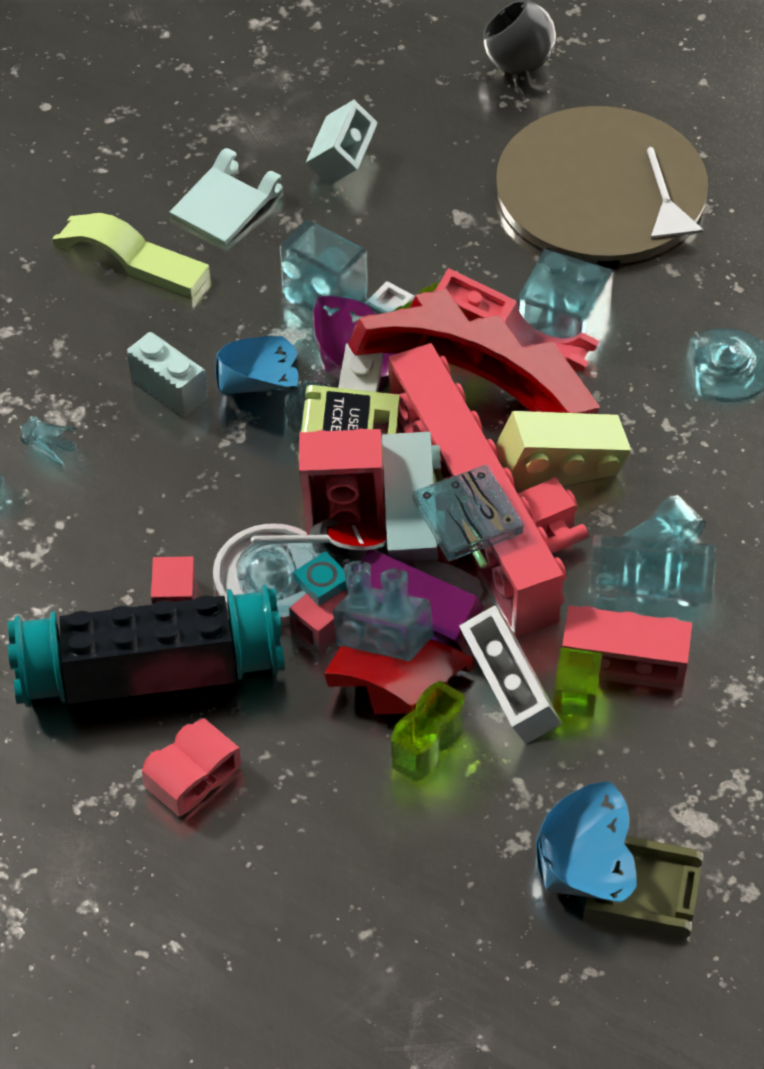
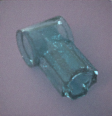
M672 495L657 507L651 518L625 533L622 544L626 548L628 556L636 564L641 563L645 565L676 544L680 547L692 544L704 531L706 521L680 496Z

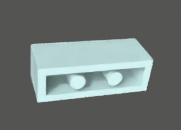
M430 432L382 434L388 555L400 562L438 559L437 546H445L444 521L436 522L435 507H443L442 483H434L433 469H441L440 445H432ZM425 492H429L431 494V497L429 499H425L423 497V494Z

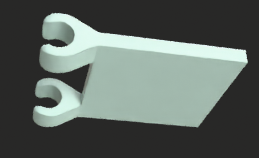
M224 148L220 152L213 167L169 212L170 217L225 246L229 244L270 199L278 197L283 190V186L278 183L281 180V175L273 171L265 174L258 189L230 176L238 169V163L233 160L237 156L236 152L228 148Z

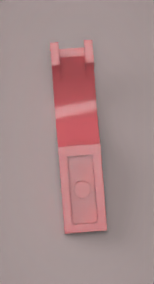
M450 268L447 269L435 290L447 289L468 321L500 315L522 347L553 341L575 372L585 371L589 362L585 360L588 351H595L599 344V340L582 332L575 337L558 338L548 336L536 330L525 321L518 310L516 300Z

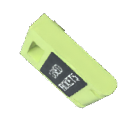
M317 385L307 386L305 394L307 400L304 402L301 432L373 429V422L387 423L389 420L387 434H396L400 395Z

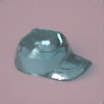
M312 543L249 545L240 554L236 563L237 578L243 594L260 592L261 586L266 585L267 589L275 588L277 602L298 594L304 590L294 581L293 571L321 553Z

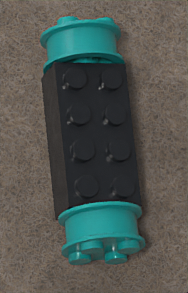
M262 585L260 592L233 595L231 589H227L228 613L225 595L216 597L204 595L192 600L176 602L165 600L152 605L136 607L118 606L111 610L96 612L77 611L70 615L59 616L60 630L56 611H51L50 618L22 621L20 615H16L13 621L7 622L10 642L8 644L10 669H14L16 677L14 679L16 704H25L27 708L31 707L32 700L59 697L62 703L74 704L236 683V675L237 680H242L243 673L270 670L273 676H277L278 671L285 670L283 646L280 642L282 627L280 613L277 610L275 588L267 589L266 585Z

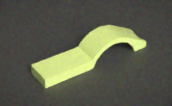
M93 213L70 216L67 220V226L60 234H56L52 238L53 246L68 252L78 242H90L101 246L120 261L128 275L191 299L210 276L208 264L145 241L143 236L131 225L113 215Z

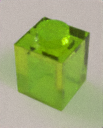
M560 648L553 696V707L557 713H563L574 718L582 716L594 718L602 653Z

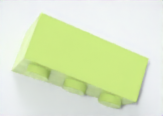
M512 411L495 444L498 452V461L502 468L507 467L510 470L517 493L555 477L564 486L617 476L631 452V447L619 416L609 414Z

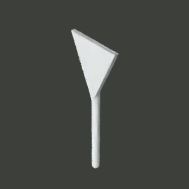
M649 147L647 153L663 199L651 239L703 233L704 230L670 200L655 151L652 147Z

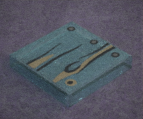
M487 464L413 491V501L448 562L523 533L524 524Z

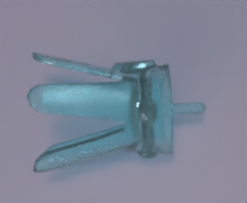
M36 416L29 418L25 425L20 426L22 429L21 442L23 444L37 448L61 466L63 465V460L46 444L68 451L76 449L75 443L61 437L63 431L75 432L77 428L48 424Z

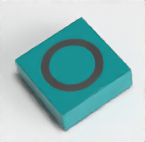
M326 551L293 571L294 581L318 606L351 586V576Z

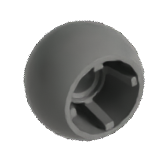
M516 0L505 6L488 22L482 34L484 50L489 60L499 69L512 74H520L525 71L532 72L540 68L549 59L550 51L556 41V31L549 13L539 4L530 0Z

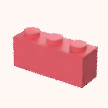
M568 605L560 669L684 687L692 622L680 621L671 617L643 616L634 612L621 613L600 610L592 606L578 607Z

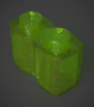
M437 681L426 688L417 701L416 710L404 716L393 730L391 737V768L415 782L427 777L436 767L440 752L452 746L462 733L465 695L442 681Z

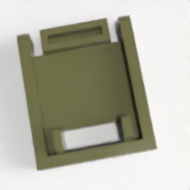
M626 836L624 844L633 855L636 866V889L622 902L587 897L583 918L681 938L689 937L692 929L690 921L694 917L701 868L699 867L702 865L703 853L692 848ZM619 870V875L622 876L623 872ZM619 890L618 892L611 894V896H613V898H617V894L620 893L622 890Z

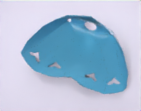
M262 336L230 342L216 354L215 376L218 389L225 396H235L238 393L277 391L297 387L298 370L291 366L297 358L298 351L284 336ZM279 347H282L281 351L285 352L286 355L275 353L278 351ZM283 375H286V376H285V379H287L286 382H285V381H280L281 378L283 377Z
M605 781L588 784L565 796L545 817L536 839L537 867L542 883L547 891L622 902L636 889L635 861L633 855L624 844L630 823L628 806L622 794L611 782ZM605 795H608V802L614 806L613 810L601 806ZM616 818L617 820L614 823L616 831L613 833L607 826ZM618 860L620 861L619 869L623 872L622 876L618 873H612ZM619 890H622L620 893L617 894V898H613V896H611V894H614Z

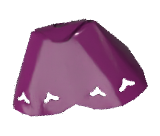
M321 296L317 297L313 309L315 337L323 370L340 380L345 347L349 343L357 321L352 322L350 312L353 311L356 316L361 317L377 314L368 305L354 299ZM324 306L330 309L339 308V311L334 312L330 316L328 311L324 309ZM385 353L379 392L389 386L388 356L395 355L393 353Z

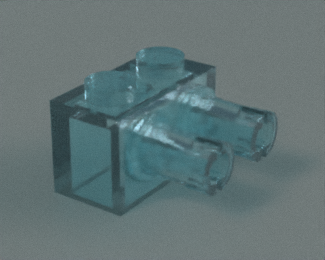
M361 561L349 562L344 566L348 595L333 609L337 645L411 661L434 635L430 600L409 596L408 574L404 570H401L399 573L398 569L385 570L380 576L383 589L381 590L372 588L371 567L369 563L364 562L361 564Z

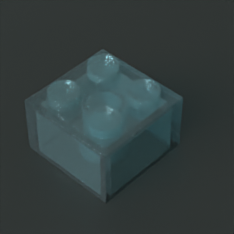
M308 219L280 245L283 296L291 303L300 305L313 312L316 299L321 296L349 298L364 304L368 300L366 249ZM324 306V309L328 311L330 316L334 312L339 311V308L330 309ZM353 311L350 312L353 317L355 313Z
M544 249L517 297L518 310L525 321L536 330L548 336L569 338L575 337L581 332L592 336L610 302L613 270Z

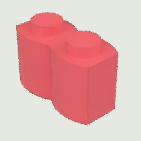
M205 718L198 720L194 724H187L177 733L173 744L162 750H155L146 758L141 770L143 785L180 817L196 807L210 790L223 784L236 772L241 765L240 747Z

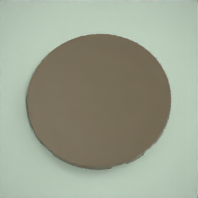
M586 106L554 112L539 118L520 130L510 140L501 154L496 172V188L500 208L508 222L521 236L535 246L547 252L551 249L568 255V260L597 264L598 260H619V264H624L661 254L677 245L689 235L651 239L663 199L647 149L652 147L655 151L670 200L695 222L699 220L701 214L703 215L705 209L708 176L702 158L695 147L680 132L668 124L649 115L629 109L609 106Z

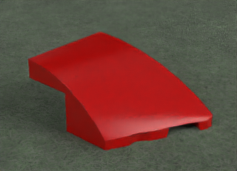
M352 628L325 670L324 676L328 687L366 686L374 714H413L426 705L432 697L441 694L449 688V678L459 671L469 673L474 669L475 665L473 657L435 640L393 630Z

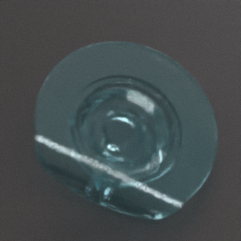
M733 328L709 329L689 337L695 386L701 396L721 402H739L751 399L764 391V343L747 332Z

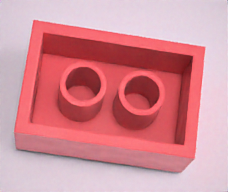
M381 429L299 432V474L307 535H309L310 529L314 525L326 519H334L340 524L364 523L373 525L387 533Z

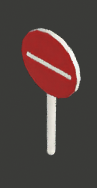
M343 523L332 526L328 530L327 535L251 537V542L253 544L331 542L336 546L350 550H373L383 547L387 543V533L373 525Z

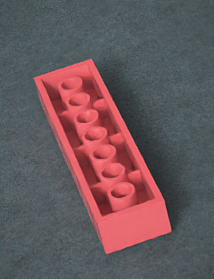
M432 343L388 356L389 393L400 395L397 423L403 433L430 432L432 445H440V470L458 514L478 539L475 543L485 558L487 567L481 568L469 547L467 551L515 637L558 623L560 607L564 604L562 586L563 581L566 580L565 567L559 557L554 558L550 552L548 538L543 528L536 527L534 524L531 509L526 498L518 496L510 470L507 467L502 468L498 461V452L492 439L486 440L482 433V425L476 411L470 412L466 405L464 390L459 383L455 384L453 382L446 358L444 356L439 357ZM471 471L480 489L498 510L497 515L504 531H500L490 519L482 514L480 504L483 511L488 516H491L490 510L479 498L465 473ZM483 472L485 478L480 479L477 477V474ZM462 474L465 476V478H466L467 481L469 482V484H470V486H471V488H472V490H473V492H474V496H475L476 502H475V500H474V498H473V495H472V492H471L470 488L468 487V485L466 484V482H465L464 479L462 478V476H461ZM456 481L460 484V486L458 488H453L451 486L452 482ZM455 494L457 495V497H458V498L460 499V501L462 502V504H463V506H464V508H465V511H466L467 515L469 516L470 520L472 521V523L476 526V528L478 529V531H479L480 534L482 535V537H483L482 539L478 536V534L476 533V531H475V530L473 529V527L469 524V522H468L467 518L465 517L464 512H463V510H462V508H461V505H460L458 499L456 498ZM443 504V507L447 515L449 516L451 522L454 525H456L453 519L451 518L450 514L448 513L447 507ZM506 515H511L513 522L505 523L503 518Z

